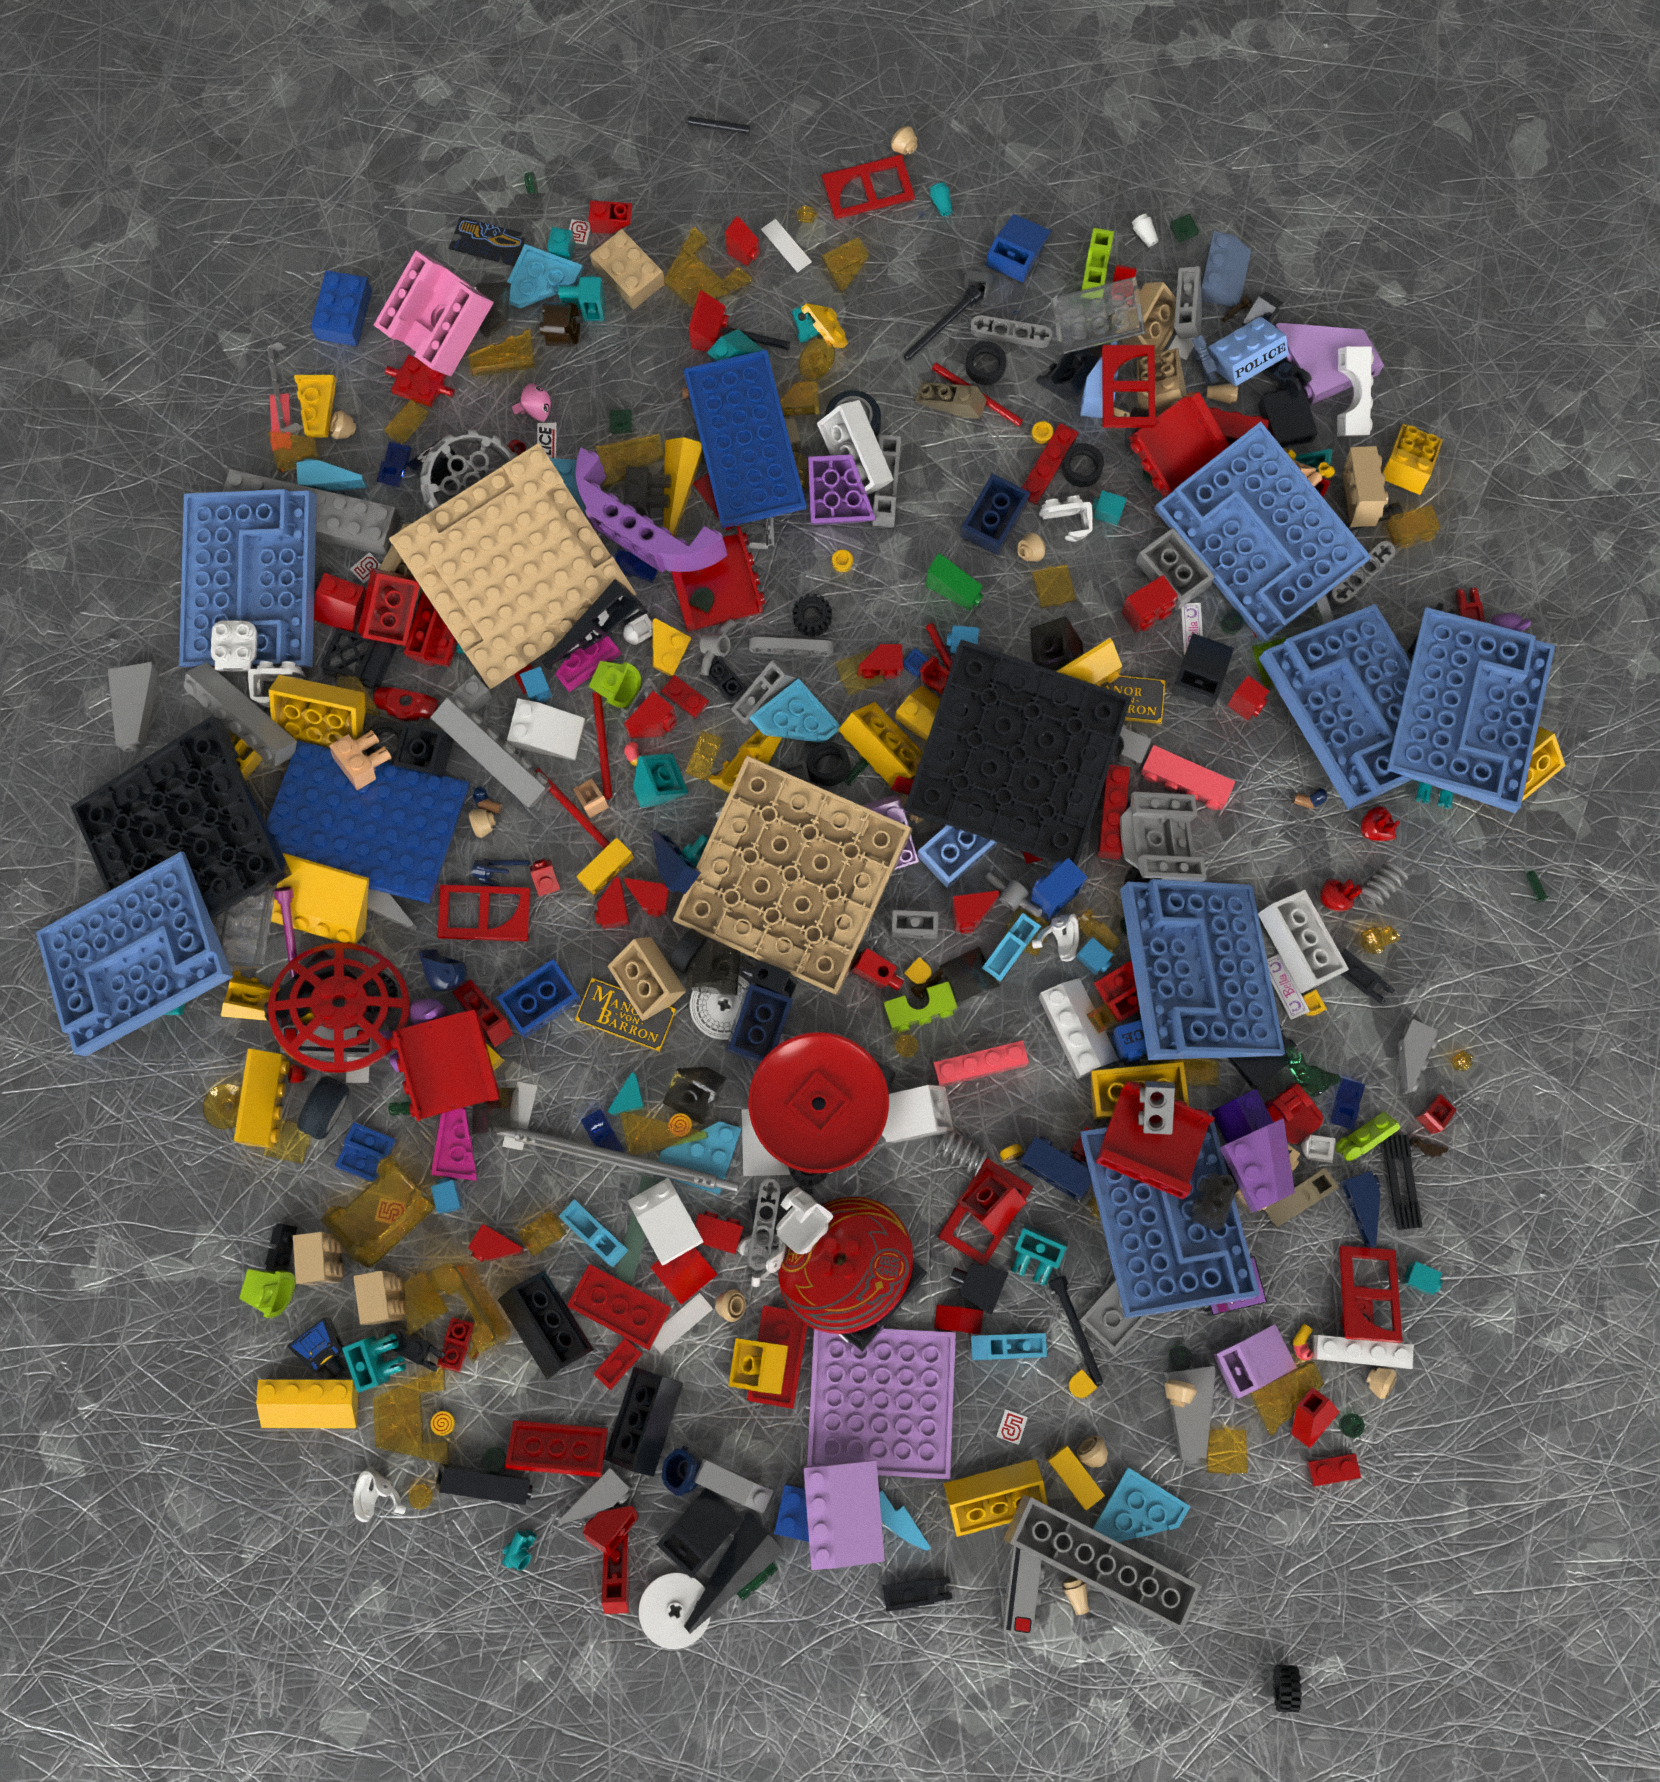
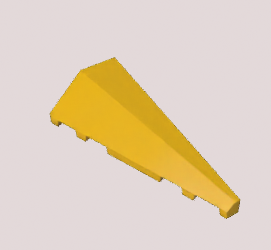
M685 437L665 441L663 527L668 529L673 537L676 535L691 494V486L704 454L701 442Z
M758 729L737 749L738 753L731 762L726 760L722 764L723 769L716 776H709L708 780L730 794L746 756L768 765L782 738L763 735Z
M234 969L232 973L233 978L229 981V987L223 1002L221 1017L266 1020L264 1005L269 1001L271 988L260 984L259 979L255 977L249 979L242 976L239 970ZM311 1012L300 1018V1020L304 1024H308L314 1016Z

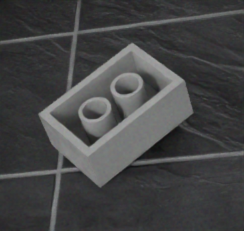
M1174 528L1139 552L1136 564L1151 581L1156 580L1162 575L1165 576L1178 595L1175 603L1176 606L1174 607L1176 611L1210 587L1215 578Z

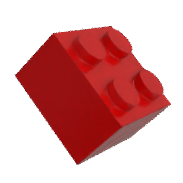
M1162 575L1128 596L1121 613L1135 633L1141 630L1145 632L1154 625L1155 621L1161 619V621L1165 620L1172 614L1171 611L1176 606L1175 603L1178 595L1165 576Z

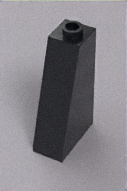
M321 951L304 967L308 969L319 962L334 958L325 951ZM334 965L324 967L313 974L323 981L334 976ZM344 967V976L356 980L357 977ZM296 974L277 992L275 1002L289 1000L293 985L300 977L299 974ZM305 980L299 989L297 999L311 997L315 987ZM267 1002L264 1005V1016L269 1022ZM311 1007L297 1008L299 1018L311 1013ZM289 1009L275 1011L278 1026L283 1028L292 1023Z
M440 1463L435 1488L439 1493L526 1505V1500L531 1498L533 1485H530V1480L524 1477Z

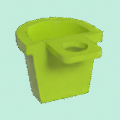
M600 661L588 687L607 698L606 702L612 706L624 708L633 703L639 693L641 676L639 671L627 662L617 664Z
M256 1268L247 1269L239 1299L263 1312V1317L274 1318L279 1316L289 1305L295 1290V1277L291 1272L285 1270L272 1272Z

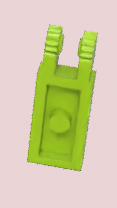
M1383 1111L1348 1137L1341 1138L1335 1145V1151L1338 1154L1342 1153L1346 1161H1352L1361 1154L1364 1155L1398 1131L1400 1125L1386 1111Z

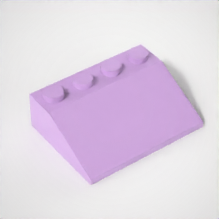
M876 1460L804 1466L811 1570L884 1562Z

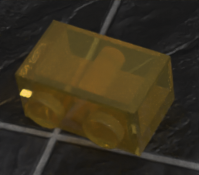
M1432 505L1391 516L1385 525L1395 548L1400 546L1407 548L1421 540L1423 542L1431 541L1441 529Z

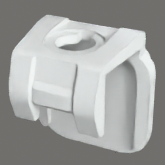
M1079 495L1067 497V501H1064L1063 505H1061L1058 499L1046 500L1039 512V517H1042L1043 520L1080 514L1083 530L1069 532L1068 536L1064 537L1066 541H1079L1085 538L1093 529L1092 505L1090 502H1083Z
M219 621L215 623L211 636V657L215 660V670L248 672L250 669H257V667L252 666V662L257 656L256 627L248 621Z
M261 661L257 669H250L248 671L250 698L260 705L270 708L269 697H263L264 681L274 682L278 675L305 679L306 675L301 671L302 667L295 666L294 662L285 661L282 662V666L278 667L273 666V662Z
M796 1187L786 1195L781 1203L785 1210H788L791 1206L793 1207L780 1220L776 1229L777 1236L795 1253L804 1254L810 1252L814 1244L827 1233L828 1223L832 1220L833 1215L817 1203L807 1192Z

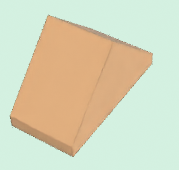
M592 778L573 788L589 818L609 808L604 796Z

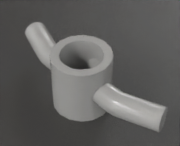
M732 619L727 620L718 629L716 634H704L702 636L700 650L705 656L700 670L701 675L708 676L714 656L724 657L729 653L731 644L726 633L735 626V622Z
M991 872L984 877L1001 892L998 899L1008 909L1016 911L1021 906L1036 917L1042 914L1041 908L1026 900L1029 892L1019 882L1012 880L1006 885Z

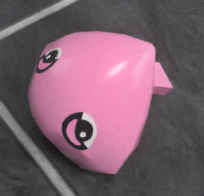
M529 383L522 391L520 402L513 405L512 409L515 415L520 412L521 414L527 413L535 420L544 422L550 413L551 399L548 392L534 383Z

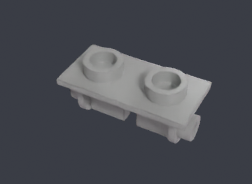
M642 678L639 693L633 703L621 708L620 716L628 719L653 691L657 693L659 688L649 678Z

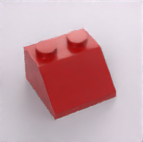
M699 290L689 325V334L692 349L708 352L718 339L724 336L722 332L723 328L728 326L729 315L726 314V306Z
M324 573L315 592L314 621L354 633L361 618L367 590L363 586Z
M653 691L626 720L624 726L628 737L631 739L663 737L666 732L670 733L675 728L677 718L674 707Z
M999 891L953 896L951 910L955 932L960 931V934L973 933L974 929L981 925L996 905Z
M986 1168L956 1200L971 1217L995 1237L1027 1203L1013 1186L989 1168Z
M696 1247L663 1266L658 1260L650 1267L681 1305L718 1275Z

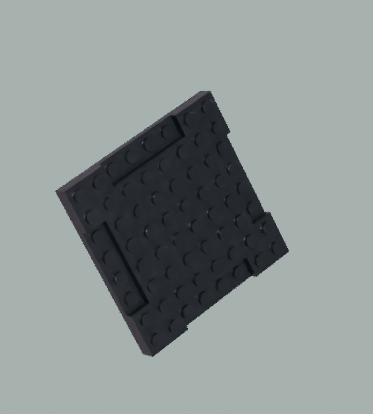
M961 639L903 812L1030 853L1032 856L1053 863H1057L1059 860L1064 862L1069 858L1077 866L1132 697Z
M210 716L71 806L107 892L182 851L187 857L209 916L213 920L250 896L256 897L292 875L275 836L269 834L236 762L239 756L222 719Z

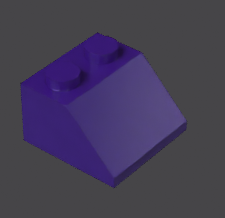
M1257 1089L1210 1111L1212 1116L1215 1117L1214 1120L1226 1144L1274 1123Z

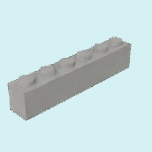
M206 662L186 672L185 690L217 718L222 719L223 723L234 734H237L245 741L249 747L254 749L263 760L276 767L292 758L296 750L297 741L210 664Z
M459 697L446 698L430 718L528 808L535 806L552 787L548 783V778L542 773H537L531 768L532 764L526 758H520L515 753L516 749L508 742L504 743L499 738V733L496 730L482 723L483 719L477 713H471L466 708L467 704Z

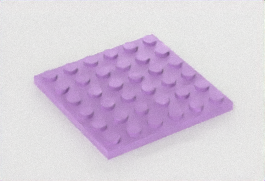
M814 1329L807 1466L876 1460L878 1475L950 1479L956 1333L883 1329L862 1352L854 1344L843 1340L839 1334L826 1333Z

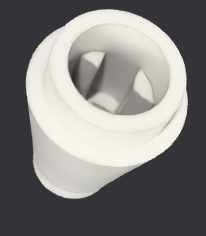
M1142 214L1133 220L1132 225L1134 227L1132 229L1148 248L1159 241L1151 217H1148L1147 214Z

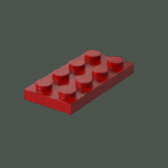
M591 1264L588 1265L567 1304V1307L649 1351L672 1309L668 1305Z
M763 1305L757 1338L758 1342L788 1346L781 1394L748 1390L747 1401L794 1409L808 1325L799 1320L791 1310Z
M513 1420L505 1468L601 1477L608 1428Z

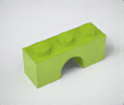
M1093 228L1080 294L1082 298L1101 301L1114 231Z
M949 981L927 988L926 994L929 1003L923 1009L917 1010L910 1007L906 996L883 1002L891 1031L897 1030V1033H901L911 1029L910 1025L918 1023L919 1026L931 1023L932 1018L940 1016L941 1019L953 1016V1012L957 1010V1005Z

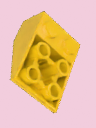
M1403 423L1382 471L1385 474V481L1421 495L1432 474L1443 439Z

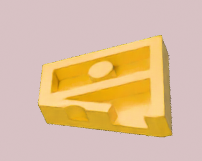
M808 303L801 307L804 314L810 313L816 322L813 326L830 347L843 349L848 345L845 331L841 328L837 320V314L832 308Z
M654 618L651 622L653 627L652 667L672 677L691 637Z

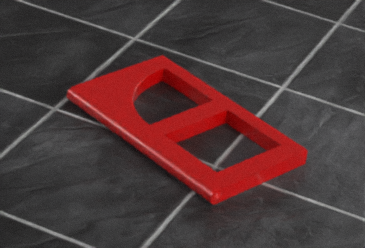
M902 154L825 173L821 176L835 220L915 199ZM896 167L904 193L877 200L869 174ZM860 177L868 202L841 209L840 197L844 187L851 180Z
M1155 345L1102 346L1103 428H1155ZM1136 357H1148V381H1113L1115 373L1125 362ZM1114 392H1148V417H1114Z
M440 885L438 939L528 942L531 888ZM450 892L480 893L478 928L448 927ZM490 894L520 895L518 908L511 919L497 928L489 929Z
M986 1158L976 1176L974 1175L968 1185L969 1187L986 1168H989L1011 1186L1022 1191L1020 1195L1024 1200H1026L1033 1188L1028 1183L992 1162L989 1158ZM957 1203L937 1237L982 1266H986L1015 1216L993 1238L983 1255L952 1235L966 1213Z
M1339 1246L1345 1339L1401 1343L1403 1339L1396 1250ZM1352 1258L1386 1260L1388 1264L1389 1290L1354 1287ZM1355 1299L1390 1301L1393 1331L1382 1329L1368 1321L1358 1309Z

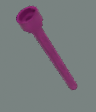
M280 887L274 889L275 900H278V904H281L288 962H290L297 956L290 907L294 894L292 887ZM290 969V977L292 979L297 973Z

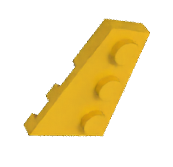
M294 375L298 387L297 395L301 403V416L305 435L307 437L328 438L337 378L334 375Z

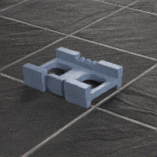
M1197 336L1192 339L1194 344L1192 353L1196 362L1199 361V366L1203 370L1202 376L1207 385L1217 380L1214 374L1217 371V367L1213 358H1210L1209 352L1205 349L1207 345L1203 336Z

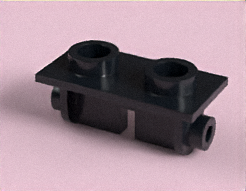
M276 1223V1228L273 1227L270 1244H275L276 1248L268 1249L265 1265H267L266 1270H288L293 1249V1235H296L298 1227Z

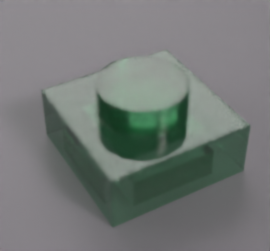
M1190 214L1171 221L1170 227L1179 243L1197 236L1199 233V229Z
M631 409L610 410L611 434L632 433Z

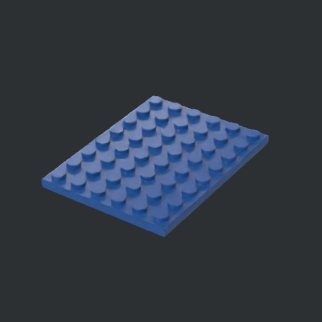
M298 741L295 753L292 755L266 823L269 834L275 836L282 854H289L369 878L368 889L430 904L470 788V782L446 776L439 778L393 766V763H382L375 767L376 780L356 790L333 759L330 748Z

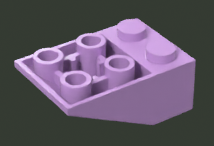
M896 794L861 805L908 826L901 799ZM911 835L895 870L919 862Z
M1276 1324L1212 1353L1232 1397L1237 1399L1260 1389L1297 1368Z

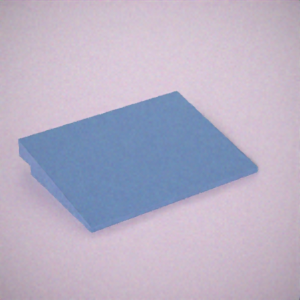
M1259 422L1175 488L1171 494L1160 501L1154 508L1170 529H1175L1215 576L1213 583L1263 644L1372 558L1262 422Z
M285 489L184 494L179 667H198L206 662L215 667V660L211 657V636L213 626L219 621H248L256 627L257 656L252 662L254 667L259 666L261 661L273 662V666L278 667L282 666V662L285 661L294 662L295 666L313 667L317 495L309 490L287 491Z
M1376 604L1290 637L1284 643L1265 650L1259 657L1260 662L1348 810L1413 780L1412 778L1387 770L1412 663Z
M1425 607L1387 770L1516 813L1521 808L1555 645L1535 640V635Z
M182 851L36 932L62 1032L69 1034L73 1053L86 1057L233 978L187 857Z
M1152 879L1149 883L1127 882L1120 889L1148 1060L1283 1056L1285 1050L1253 885Z
M1214 1121L1208 1126L1189 1182L1192 1187L1189 1195L1184 1199L1095 1163L1108 1127L1080 1132L1125 1319L1254 1299L1260 1295L1224 1157L1220 1150L1221 1146Z

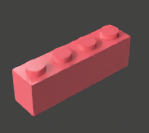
M1153 745L1140 772V775H1143L1145 780L1163 784L1169 791L1195 795L1196 801L1199 800L1205 803V806L1212 810H1222L1236 782Z
M1022 1040L934 1062L933 1070L937 1085L945 1087L1026 1067L1029 1061Z

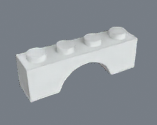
M1372 346L1338 349V371L1345 374L1352 382L1354 397L1349 408L1337 415V437H1362L1370 435L1373 423L1370 418V409L1373 406V399L1371 397V387L1373 385L1371 365L1374 361Z
M1312 1335L1311 1350L1313 1351V1356L1311 1359L1413 1369L1414 1345Z

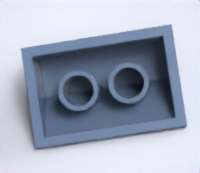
M1217 231L1213 232L1201 281L1202 301L1229 307H1235L1240 304L1251 250L1235 235Z

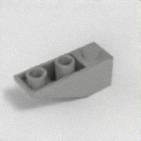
M1411 1019L1406 1023L1398 1041L1402 1094L1404 1095L1412 1091L1415 1092L1420 1083L1418 1076L1421 1070L1424 1071L1429 1063L1428 1053L1430 1050H1434L1438 1042V1038H1436L1438 1030L1415 1019Z

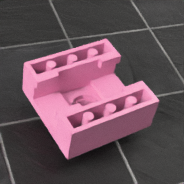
M416 250L374 326L390 338L402 341L416 351L414 356L431 369L452 376L494 302L436 259Z

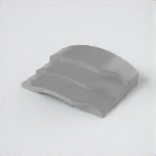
M1132 792L1130 807L1120 817L1121 843L1125 860L1139 869L1143 878L1203 882L1207 879L1204 857L1194 856L1190 822L1198 816L1195 795Z

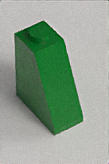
M940 553L937 554L927 570L926 587L969 611L973 609L974 605L978 607L984 597L982 594L983 586Z

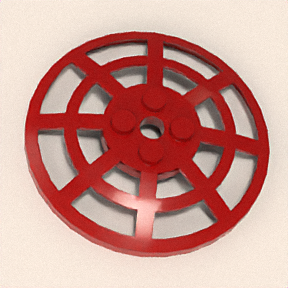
M353 943L324 944L299 954L280 971L269 994V1023L278 1044L297 1062L311 1069L323 1072L342 1073L355 1071L381 1060L393 1049L391 1039L387 1041L378 1030L385 1021L388 1007L402 1008V1015L396 1030L407 1026L410 1010L409 993L398 969L380 953ZM335 949L334 959L319 962L308 969L298 963L314 953ZM344 949L365 952L380 961L370 968L359 961L344 959ZM334 965V976L323 981L313 974L324 967ZM344 965L356 967L364 971V973L356 980L344 976ZM388 967L397 979L402 992V999L388 997L385 984L378 975L385 968ZM292 969L300 977L293 985L289 1000L275 1002L281 981L286 973ZM373 979L379 988L381 997L367 996L363 986ZM305 980L315 987L311 997L297 999L299 989ZM337 998L344 999L346 1002L342 1007H335L332 1003ZM367 1006H381L379 1015L372 1025L364 1018ZM311 1007L314 1018L306 1026L301 1022L297 1008ZM289 1009L292 1022L300 1032L291 1043L287 1041L281 1032L275 1011ZM358 1024L365 1031L355 1038L344 1040L345 1029ZM322 1025L325 1028L334 1030V1040L321 1038L313 1034V1032ZM370 1037L380 1046L378 1050L364 1058L344 1062V1048L359 1045ZM307 1039L319 1046L334 1048V1062L313 1059L301 1053L298 1049Z

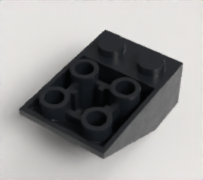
M1192 633L1171 693L1213 707L1222 687L1234 648Z
M705 1488L656 1545L690 1578H693L742 1519L714 1492Z

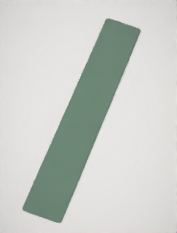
M642 1176L637 1195L660 1182L659 1179ZM633 1211L624 1241V1246L629 1251L619 1261L615 1278L630 1286L633 1283L645 1238V1233Z

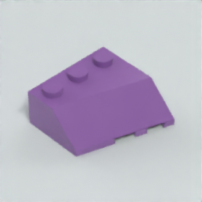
M852 455L808 457L811 523L813 525L851 524L876 520Z
M1284 1118L1220 1148L1251 1213L1295 1193Z

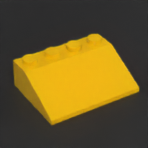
M278 675L270 687L271 719L297 742L301 741L330 748L329 745L348 734L354 740L362 736L365 718L364 692L284 675Z
M283 853L292 875L274 885V889L280 887L293 888L294 897L290 903L293 928L338 942L357 944L366 931L369 878ZM273 889L270 903V921L283 925L281 904H278V900H275Z

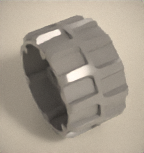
M476 429L447 434L428 452L421 469L419 480L425 506L431 512L439 507L434 497L436 492H442L447 497H454L469 488L466 485L468 477H474L477 481H480L496 471L497 468L489 469L488 467L489 457L485 453L488 447L494 450L505 463L518 456L516 452H512L501 441V437L479 432ZM467 442L479 444V451L472 453L469 460H466L461 455L453 456L450 453V447L456 444ZM440 455L441 458L448 460L447 470L451 476L445 477L441 484L437 486L436 484H431V470L434 461ZM475 456L483 457L485 461L483 467L478 468L473 464ZM453 460H460L462 462L463 469L457 472L452 469L451 462ZM446 481H453L456 484L457 489L455 492L449 493L445 490L444 484Z

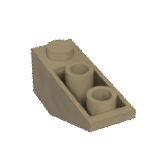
M921 382L915 398V402L959 417L980 419L987 401L977 386Z
M1322 1168L1294 1186V1194L1267 1206L1264 1211L1277 1228L1339 1188V1186L1327 1169Z

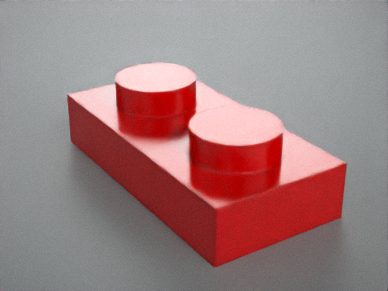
M676 675L661 690L662 695L694 719L709 704V700Z
M624 1338L593 1375L609 1390H612L643 1353L629 1340Z
M1356 1453L1307 1462L1312 1486L1314 1487L1361 1478Z

